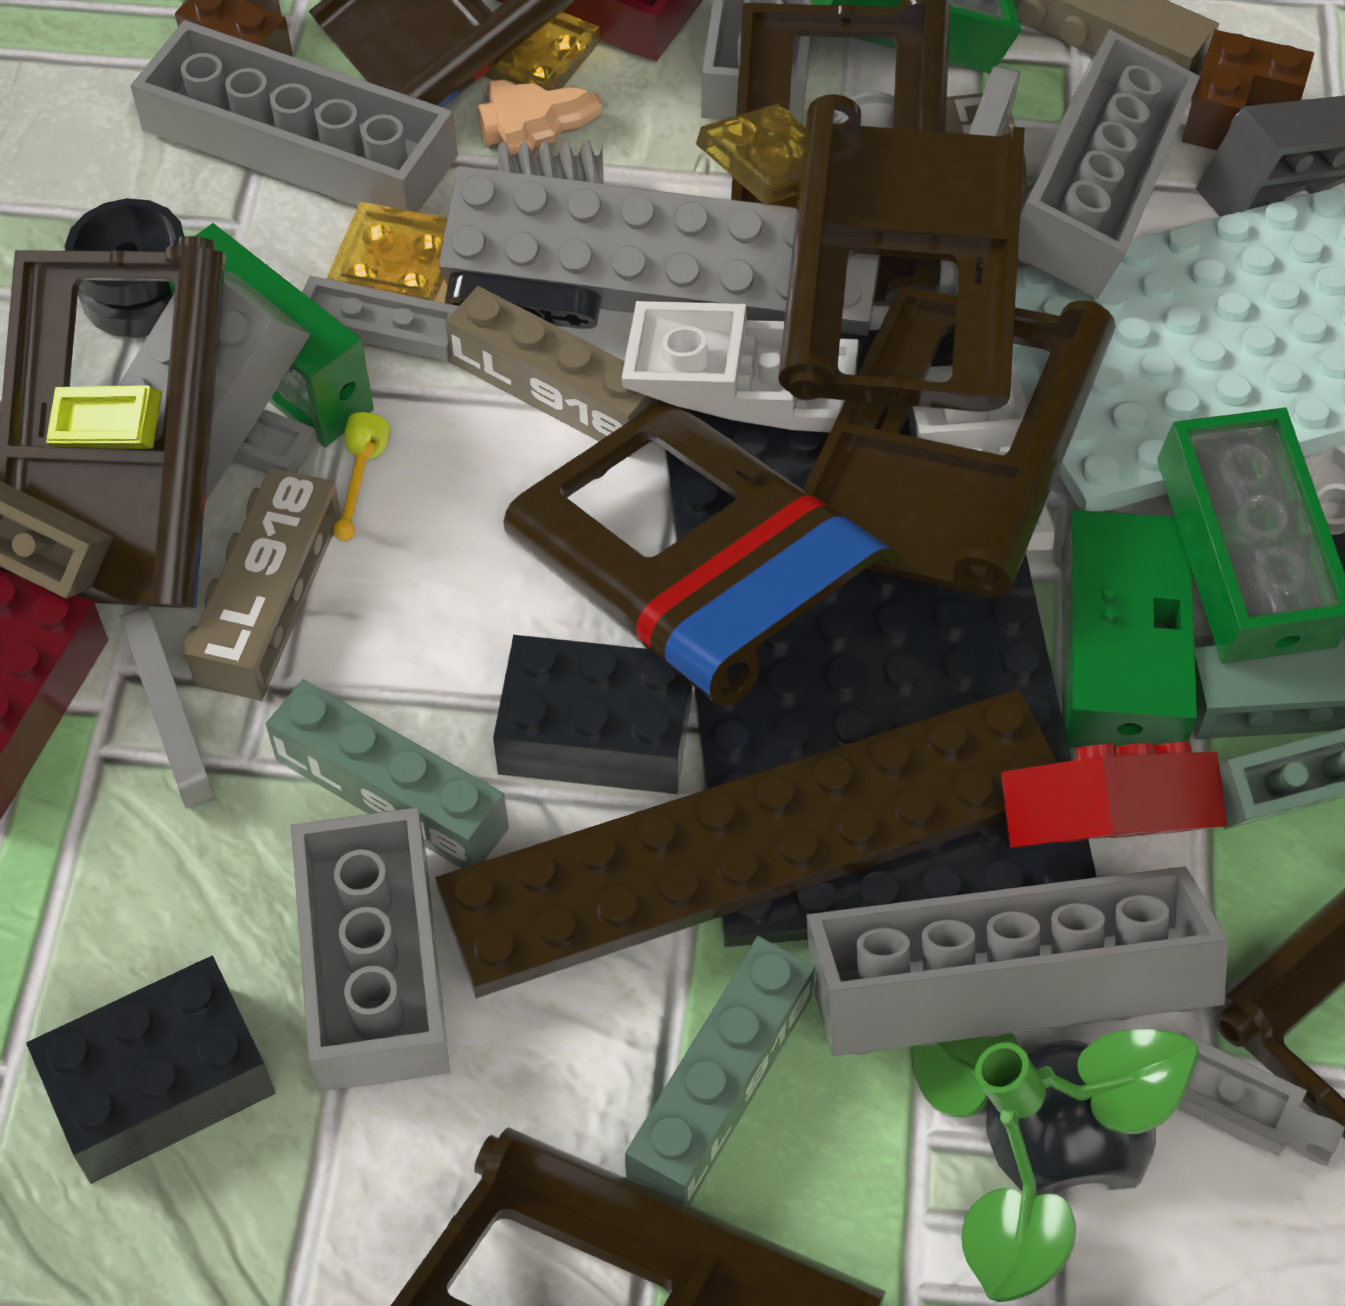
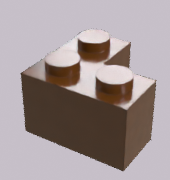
M187 0L175 12L178 27L186 20L293 57L286 17L281 15L279 0Z
M1214 29L1193 96L1182 142L1218 151L1230 129L1232 119L1240 112L1242 107L1301 100L1315 52Z

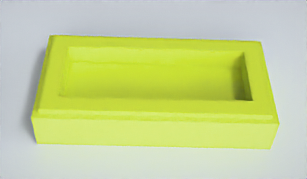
M152 386L55 387L46 443L53 447L153 449L162 391Z

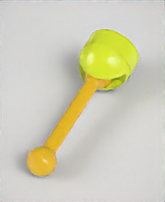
M358 412L351 414L346 423L344 432L345 446L350 454L356 456L342 517L333 526L334 536L341 541L352 539L356 532L352 520L366 461L376 459L384 452L391 433L389 422L372 413Z

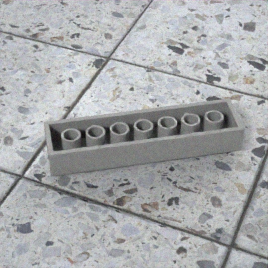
M457 165L439 268L447 285L450 274L470 272L587 288L602 297L600 309L634 313L636 301L746 304L747 320L784 321L797 208ZM854 254L848 259L841 333L868 336L881 255Z

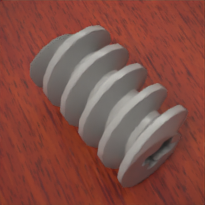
M542 141L537 156L533 157L527 142H521L516 157H512L506 142H500L498 148V171L604 184L603 145L600 154L595 156L590 141H583L579 155L574 156L569 141H563L558 156H553L548 141Z

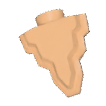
M506 79L490 81L487 84L489 103L477 106L478 119L485 146L489 147L499 145L500 142H506L512 157H516L521 142H527L531 154L534 156L535 151L540 148L542 141H548V144L554 143L561 133L575 131L603 114L599 95L590 93L588 90L569 87L547 91L534 83L516 85L514 82H509Z

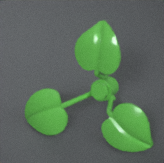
M1130 1029L1109 1033L1090 1043L1080 1054L1077 1068L1082 1080L1086 1084L1081 1086L1057 1076L1049 1066L1036 1069L1026 1052L1018 1046L1014 1033H1006L990 1038L976 1037L939 1042L931 1046H911V1058L916 1080L925 1099L935 1110L949 1117L967 1118L981 1111L988 1099H990L1001 1113L1000 1120L1006 1127L1023 1183L1022 1194L1009 1188H1000L988 1192L971 1206L962 1226V1250L966 1262L990 1300L996 1302L1012 1301L1030 1295L1044 1287L1065 1266L1072 1253L1076 1238V1222L1068 1202L1054 1194L1035 1196L1036 1181L1018 1124L1019 1119L1034 1115L1043 1104L1046 1088L1052 1087L1076 1100L1083 1101L1091 1098V1110L1094 1117L1108 1130L1123 1134H1139L1150 1131L1167 1121L1179 1107L1199 1056L1198 1046L1195 1041L1177 1033L1154 1029Z

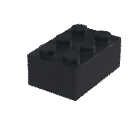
M513 634L493 735L498 775L678 795L693 685L646 648Z
M213 955L26 1042L71 1152L90 1184L276 1094L265 1063Z

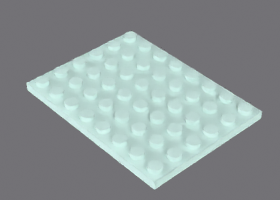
M1339 187L1132 239L1126 255L1098 299L1081 290L1071 288L1064 281L1033 265L1017 268L1016 308L1060 316L1062 309L1068 303L1077 300L1093 301L1107 309L1115 320L1116 328L1058 471L1060 478L1081 511L1104 512L1166 495L1167 490L1157 458L1171 425L1175 421L1287 407L1303 456L1345 445V194ZM958 283L953 285L952 296H957ZM1013 344L1012 361L1014 362L1027 404L1029 405L1050 353L1043 349Z

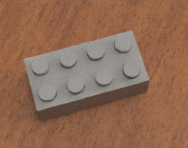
M226 270L224 272L205 502L311 335L239 276ZM175 293L118 385L152 386L162 391L154 441L162 436L164 429Z
M418 807L291 824L308 1059L319 1092L450 1073L426 848Z

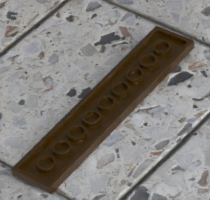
M1016 689L437 876L435 879L475 998H479L1006 822L1007 816L1001 772L1058 762L1020 690Z

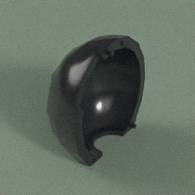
M1061 1040L1038 1045L1026 1052L1036 1069L1049 1066L1057 1076L1075 1085H1086L1078 1072L1077 1062L1080 1054L1089 1044L1075 1040ZM1052 1087L1046 1088V1096L1041 1108L1030 1117L1020 1118L1018 1123L1036 1181L1035 1196L1058 1194L1069 1187L1092 1183L1108 1185L1109 1190L1136 1188L1144 1178L1156 1146V1128L1139 1134H1123L1108 1130L1094 1117L1091 1110V1098L1083 1101L1076 1100ZM988 1099L986 1135L998 1166L1022 1191V1179L1006 1127L1000 1120L1001 1113L996 1109L991 1100Z

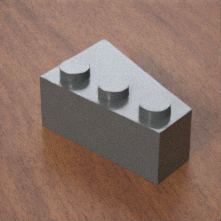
M1345 95L1242 107L1240 112L1232 119L1227 135L1196 190L1221 217L1285 201L1284 198L1303 190H1307L1309 194L1345 183Z

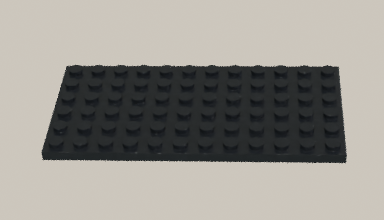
M869 330L868 336L841 333L840 339H858L857 375L879 330ZM954 333L947 334L943 338L930 367L952 366ZM686 409L802 488H804L829 435L828 432L790 430L734 421ZM907 417L900 434L911 436L909 419ZM664 448L675 542H677L732 504L736 498ZM1026 553L1011 590L1004 596L999 597L981 596L864 569L755 648L759 659V674L751 691L742 700L732 705L721 706L714 703L693 686L705 790L1016 689L1020 690L1058 763L1071 761ZM742 662L734 663L726 669L731 685L741 673ZM1006 821L721 916L724 947L752 945L757 936L771 943L808 940L807 914L1097 878L1089 839L1079 842H1054L1010 848L1008 824Z

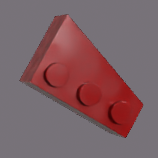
M1190 741L1159 745L1138 743L1115 747V744L1085 746L1076 748L1077 760L1001 772L1010 848L1054 842H1079L1084 839L1110 837L1112 839L1177 833L1227 826L1218 752H1192Z

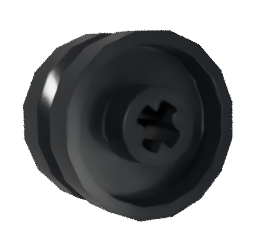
M126 198L103 203L83 214L70 228L64 247L65 251L166 252L167 247L178 245L179 237H183L184 232L181 221L169 208L151 200ZM88 280L83 282L78 290L84 314L95 327L114 336L134 338L150 334L172 298L168 281Z

